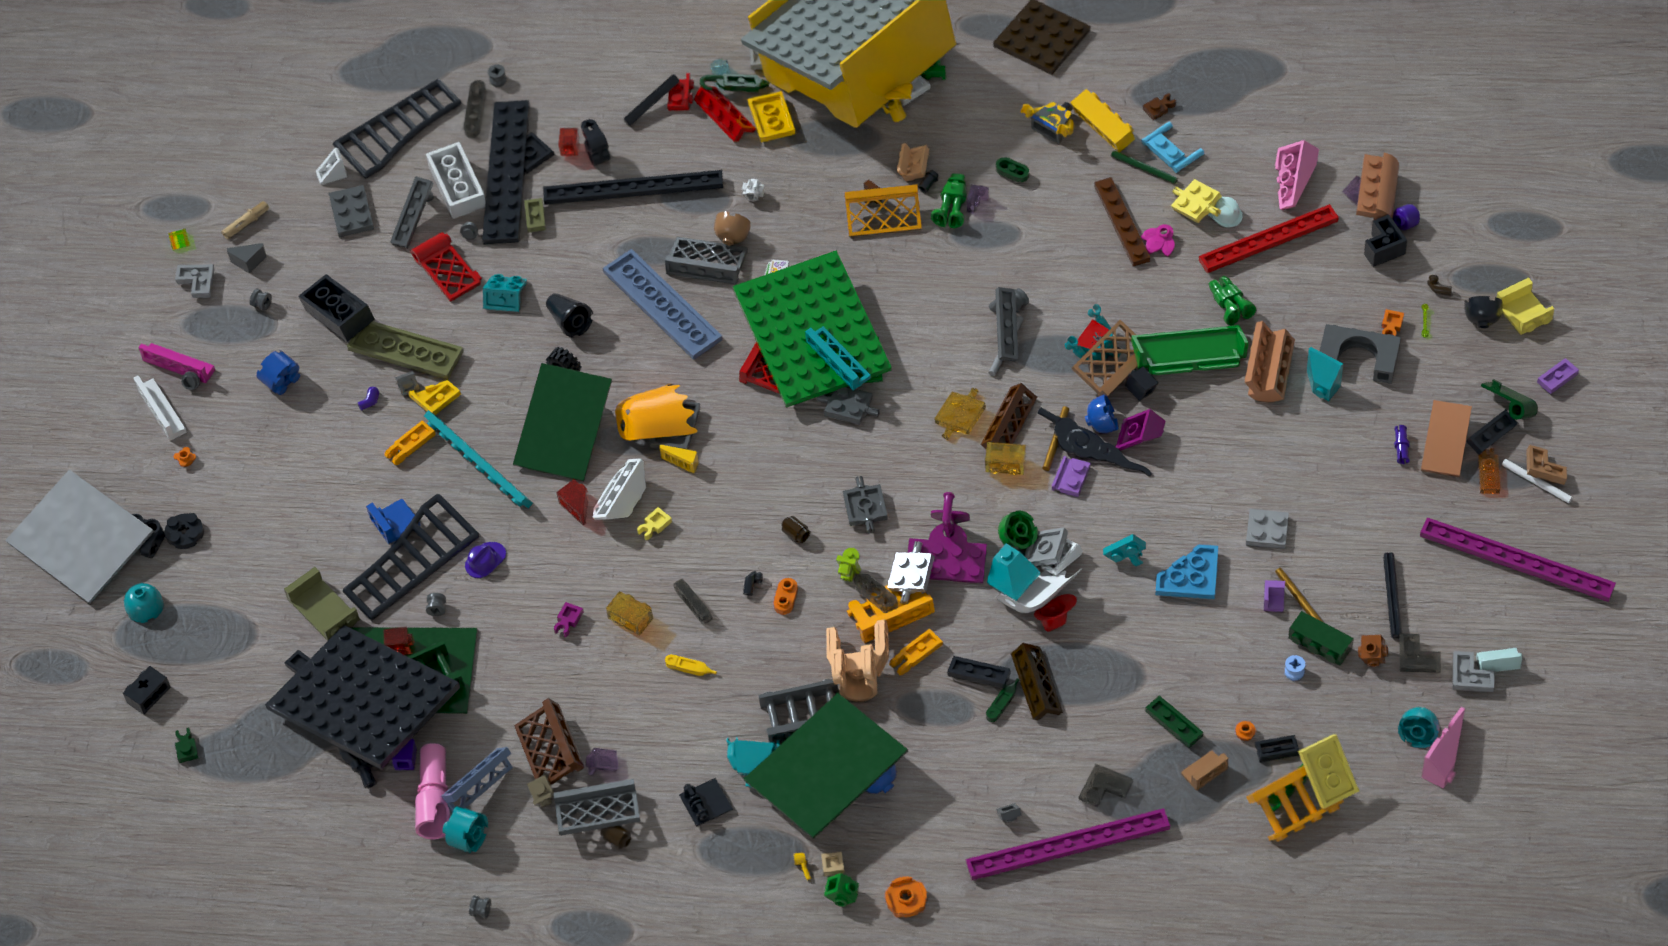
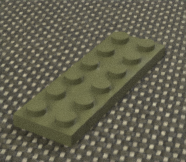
M374 321L351 338L347 345L348 351L447 380L464 352L463 347Z

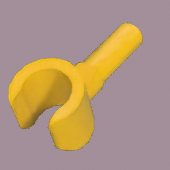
M794 853L795 865H801L806 880H810L811 876L807 869L805 854Z

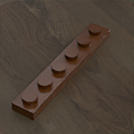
M1112 177L1094 182L1098 196L1132 266L1150 262V256Z

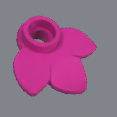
M1163 224L1157 228H1149L1141 236L1143 240L1147 241L1145 247L1148 254L1161 249L1163 254L1168 257L1175 248V242L1172 239L1174 231L1170 225Z

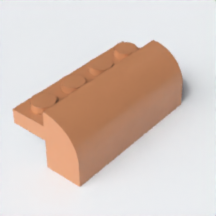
M1384 153L1383 157L1364 155L1356 215L1371 217L1373 221L1386 215H1390L1393 219L1399 173V161L1393 155Z
M1263 321L1256 322L1245 384L1249 387L1248 395L1251 398L1270 403L1284 400L1295 339L1286 329L1272 332Z

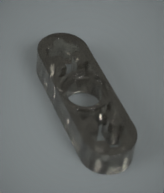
M859 574L855 577L854 583L857 592L882 612L888 613L898 608L897 597L870 575ZM875 591L881 592L878 596L871 595Z
M681 578L673 583L676 593L703 625L713 620L708 608L684 579Z

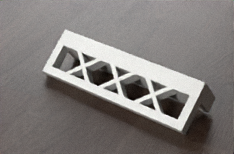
M139 376L134 377L138 392L168 439L171 441L187 433L184 425L155 380L151 379L143 383Z

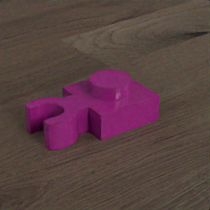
M565 602L557 616L558 623L554 626L555 634L560 629H564L563 635L567 637L570 633L569 627H576L584 613L583 608Z

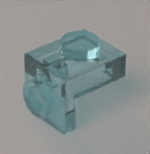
M716 59L713 60V63H710L712 75L731 74L728 60Z

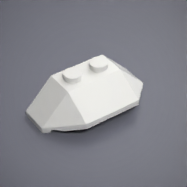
M642 458L628 459L625 466L611 479L593 508V518L595 520L625 518L632 514L633 508L641 499L646 489L644 461Z

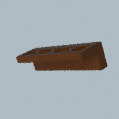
M1022 383L1010 387L980 445L985 449L994 446L1003 455H1007L1037 396ZM1023 394L1030 398L1027 404L1023 402ZM1016 408H1020V418H1016ZM1009 422H1012L1014 428L1011 433H1009L1007 426ZM1005 436L1006 440L1005 447L999 443L1000 438Z

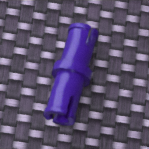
M1399 425L1398 430V426H1395L1396 441L1394 442V447L1397 450V463L1405 464L1404 459H1406V463L1410 461L1408 452L1410 442L1407 440V427Z

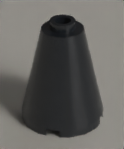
M558 293L548 297L546 307L566 336L571 338L575 335L581 336L589 329L593 321L591 319L593 311L590 306Z

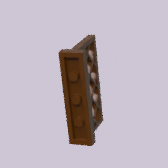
M547 698L542 702L543 706L515 724L514 727L535 780L542 777L544 771L550 772L548 780L553 785L572 771H581L584 769V765L559 704ZM545 713L546 719L544 724L538 723L540 716ZM527 724H531L528 735L524 734L522 728ZM536 726L542 727L539 737L533 736ZM547 729H552L553 731L550 740L544 739ZM532 739L538 740L534 751L529 748ZM543 742L549 743L545 753L539 752ZM554 744L559 746L557 756L550 755ZM538 755L544 756L540 767L535 764ZM549 758L555 759L552 770L546 768ZM560 760L565 761L567 767L562 771H557Z

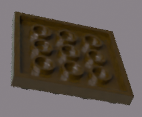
M1030 0L995 39L993 47L1053 75L1091 31V26L1042 2Z

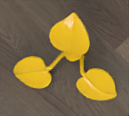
M911 83L902 84L885 95L886 100H894L888 104V108L884 105L882 106L886 114L890 113L894 122H899L906 117L900 99H911L913 90Z

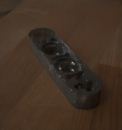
M481 80L473 81L469 88L463 125L464 133L468 138L477 137L481 131L487 93L486 85ZM475 100L481 101L479 104H472ZM471 114H478L476 118L470 117Z

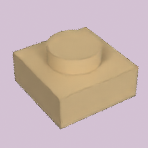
M842 852L821 854L824 876L844 874Z

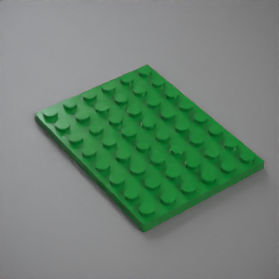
M837 250L733 286L735 296L786 408L848 386L806 342L805 331L809 328L817 331L824 326L871 375V378L892 371L890 362ZM821 334L820 337L827 343V337ZM831 348L837 355H839V350L837 348ZM843 360L849 367H851V362L849 360ZM855 372L859 379L863 377L860 372Z

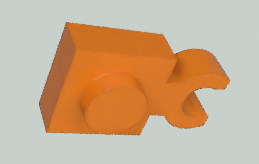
M1386 309L1381 327L1383 328L1382 334L1396 336V331L1400 332L1404 313Z

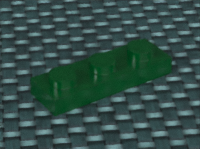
M1160 695L1145 707L1146 713L1188 748L1192 747L1203 737L1201 729Z

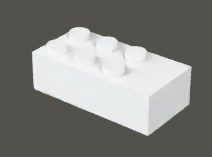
M460 142L426 153L429 169L452 219L485 208L484 193Z

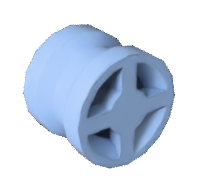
M1292 655L1286 659L1284 671L1288 679L1297 681L1304 676L1305 661L1302 657Z

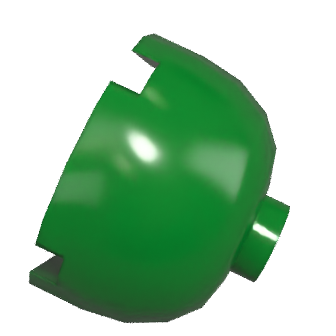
M1021 510L1010 512L1003 517L998 526V535L1002 544H1008L1016 550L1026 549L1033 545L1038 534L1037 526L1035 527L1033 523V517Z

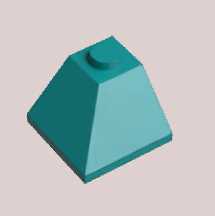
M1310 347L1308 351L1307 375L1312 393L1319 398L1330 401L1341 387L1343 363Z
M1005 544L993 558L987 584L1017 601L1041 572L1021 552Z

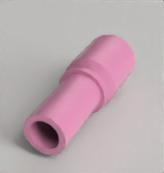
M427 744L420 749V785L417 788L418 795L415 799V830L420 837L425 839L445 837L442 828L444 823L450 819V809L441 797L448 790V786L446 785V750L440 744Z

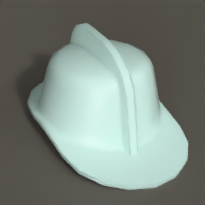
M1223 196L1215 205L1216 208L1221 210V214L1218 217L1211 213L1208 214L1219 225L1226 228L1237 226L1243 218L1236 200Z

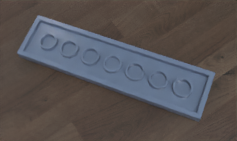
M632 249L603 268V273L693 360L723 340L722 335Z

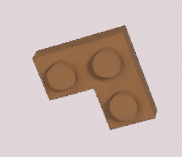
M1529 445L1526 450L1527 475L1564 485L1567 480V467L1548 462L1547 449Z

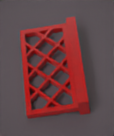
M756 342L739 371V382L744 384L751 382L780 394L777 386L770 383V380H773L772 375L767 376L765 370H768V366H763L761 361L764 358ZM763 372V378L757 379L753 377L754 373Z

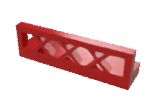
M700 86L693 100L733 142H739L744 132H755L756 128L715 86H709L712 87V90H706Z

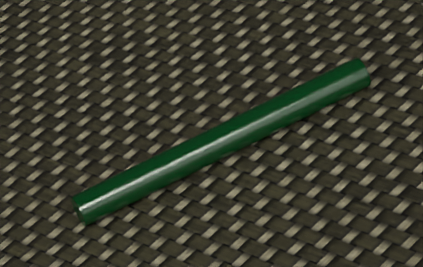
M1112 151L1111 157L1173 184H1176L1178 180L1177 177L1118 151Z

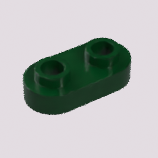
M1002 157L996 161V172L1019 183L1029 179V168L1026 165L1008 157Z

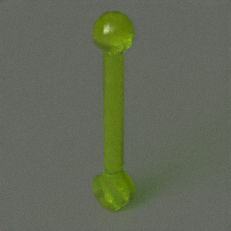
M1424 303L1421 306L1423 310V330L1421 336L1426 338L1429 336V331L1427 330V310L1429 306Z

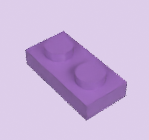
M1565 358L1541 375L1537 383L1552 394L1577 376L1579 369Z

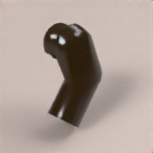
M1437 275L1429 276L1427 284L1434 293L1451 296L1452 286L1441 285L1438 282L1439 277Z

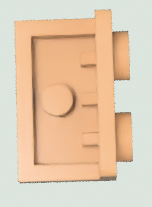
M906 143L902 144L897 172L905 181L925 177L929 155L927 145L910 149Z

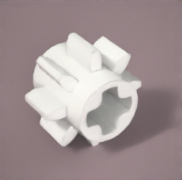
M750 179L748 184L743 183L742 195L749 201H757L759 197L764 195V185L757 179Z

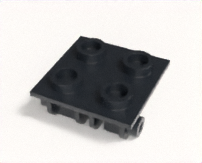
M716 778L696 787L686 784L683 787V793L679 794L696 827L733 810Z

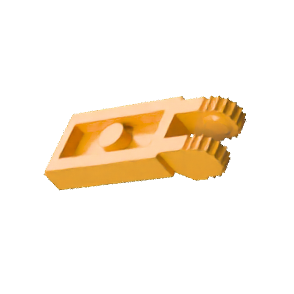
M421 421L397 439L384 453L385 457L391 459L394 456L392 462L397 466L405 460L406 456L408 457L433 438L436 433L428 424Z
M928 629L901 649L900 653L890 660L889 665L894 668L905 659L906 662L897 670V673L902 676L911 667L916 666L943 645V641L931 629Z

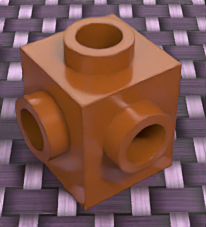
M1361 635V646L1358 647V656L1367 666L1376 667L1379 664H1385V657H1388V646L1385 645V639L1382 635Z

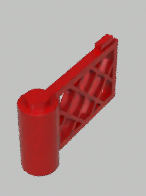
M441 232L411 249V254L416 263L422 266L447 299L452 302L481 285L480 280H482V277L476 270L472 271L453 248L450 236L447 233ZM449 252L453 254L452 260L443 259L445 254ZM432 262L438 263L437 269L429 268L427 265ZM441 264H450V271L440 270ZM454 265L462 266L463 271H453ZM439 274L448 275L447 281H440L438 279ZM451 276L461 277L460 283L450 282ZM464 277L474 280L471 284H463ZM449 286L458 287V291L451 295L448 292Z

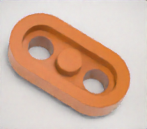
M784 578L778 584L774 598V609L778 614H789L794 608L798 593L797 582L794 579Z

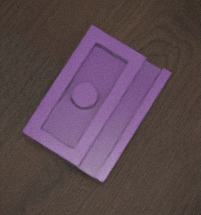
M1064 456L1053 481L1052 490L1055 491L1056 489L1060 493L1079 497L1090 470V463L1074 458L1068 459L1067 456Z

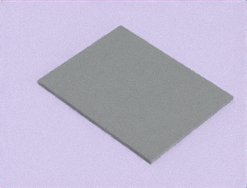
M68 470L5 541L90 604L154 531L74 472Z

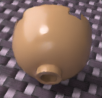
M720 212L716 215L714 223L716 236L725 245L730 246L744 241L750 231V220L740 214L730 216V212Z

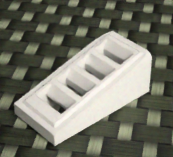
M1066 538L1060 562L1042 565L1041 568L1056 576L1083 553V550L1079 544Z

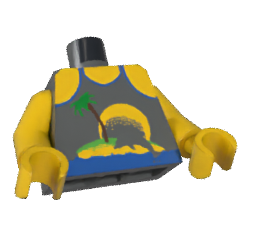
M1050 102L1046 106L1036 109L1028 104H1023L1020 113H1025L1027 118L1031 117V129L1058 144L1062 141L1063 137L1073 134L1074 121L1072 120L1071 113L1073 108L1070 103L1064 102L1059 106L1054 102Z

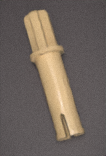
M262 201L252 209H248L247 213L222 230L221 233L228 240L251 222L257 221L258 217L269 210L268 204Z

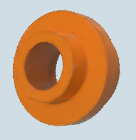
M1242 721L1236 725L1235 733L1239 739L1248 741L1255 736L1256 728L1251 722Z

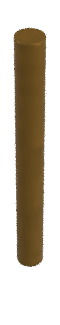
M1063 406L1060 417L1066 418L1070 409ZM1053 434L1042 467L1045 471L1050 470L1058 446V439L1055 434Z
M1278 568L1275 571L1276 575L1281 581H1285V586L1304 611L1322 621L1283 569Z

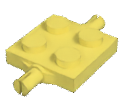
M1194 179L1185 190L1178 187L1173 189V194L1179 197L1173 202L1171 207L1191 220L1199 223L1209 213L1216 217L1221 214V210L1216 208L1215 205L1222 196L1220 192Z

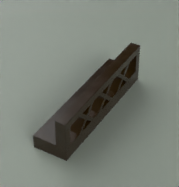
M1022 643L1011 653L1032 719L1039 721L1047 713L1054 715L1062 714L1063 711L1041 647Z

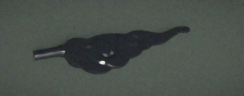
M1042 407L1038 410L1039 415L1055 425L1054 434L1058 439L1059 446L1064 451L1075 454L1083 459L1093 458L1097 461L1115 463L1122 468L1144 472L1149 477L1152 473L1148 468L1129 461L1118 448L1112 444L1105 443L1094 432L1078 426L1072 419L1067 417L1061 418Z

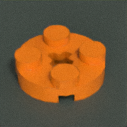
M899 877L893 880L888 889H886V905L895 917L915 916L925 909L927 901L925 886L920 881L913 880L912 877ZM904 893H907L908 896H912L911 898H909V900L901 899L903 898Z

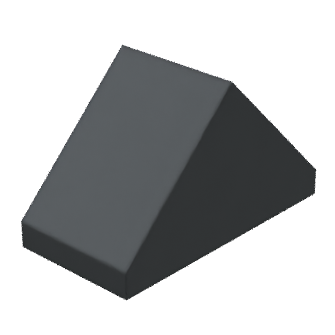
M263 243L227 248L230 262L249 274L267 257Z

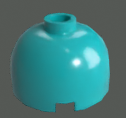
M140 583L132 586L126 592L124 607L131 620L146 623L148 619L153 617L155 619L161 614L164 601L156 587L147 583Z
M1425 707L1409 709L1403 714L1398 724V734L1401 740L1412 743L1411 746L1415 748H1426L1433 745L1440 731L1439 720L1435 713Z

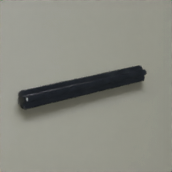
M1392 552L1384 553L1383 560L1390 633L1393 639H1399L1402 637L1395 557Z

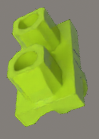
M847 548L842 556L837 555L838 574L841 575V580L853 582L855 573L860 574L861 567L858 563L860 555L855 548Z

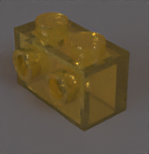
M987 442L985 472L1024 475L1026 445Z
M620 591L606 607L608 619L639 636L653 620L652 609L648 604L641 603L630 594H624Z

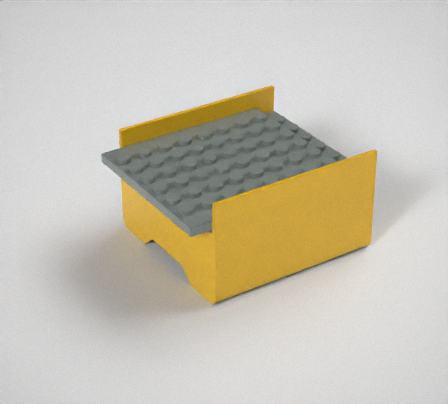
M768 0L748 16L751 31L741 38L742 45L758 52L763 72L768 82L788 93L797 90L824 104L836 118L855 128L890 101L885 99V95L902 84L914 81L956 46L946 0Z

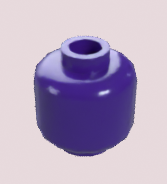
M1407 204L1395 209L1393 221L1400 230H1408L1419 224L1420 212L1414 205Z

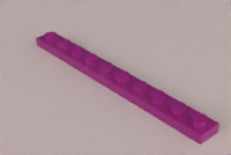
M1428 517L1420 532V537L1606 602H1609L1616 582Z
M1163 808L966 859V865L971 881L1170 830V823Z

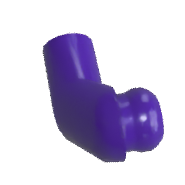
M369 387L366 399L357 402L361 411L377 403L379 397L377 387Z

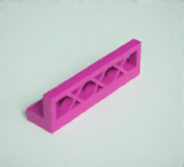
M153 343L149 346L140 344L138 347L143 361L181 375L189 371L194 372L199 376L200 382L207 383L215 371L214 365Z

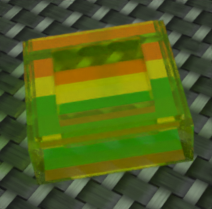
M186 229L168 233L172 250L190 246Z

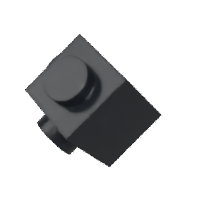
M1142 367L1139 370L1134 369L1128 374L1125 387L1141 401L1154 392L1159 382Z

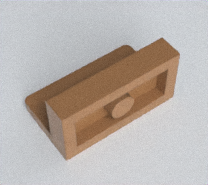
M1210 751L1184 769L1182 776L1197 791L1228 769L1229 758L1224 753L1218 756L1214 751Z

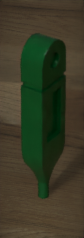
M1018 678L1012 684L1006 685L1005 689L1001 690L987 709L986 719L989 722H996L1014 698L1016 686L1019 682Z

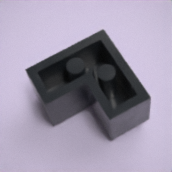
M1390 215L1374 220L1372 222V238L1365 240L1364 255L1372 267L1405 255L1407 239Z

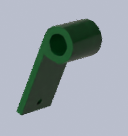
M1495 379L1492 382L1481 384V387L1511 401L1509 414L1513 419L1519 420L1536 416L1538 405L1533 399L1502 385L1501 382Z

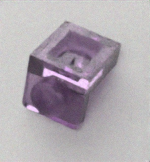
M1356 176L1342 191L1355 204L1358 203L1361 181L1359 176Z
M971 184L967 198V213L974 214L975 208L979 207L980 200H989V187Z
M593 748L590 755H587L585 762L589 775H593L596 770L616 772L618 769L617 750Z

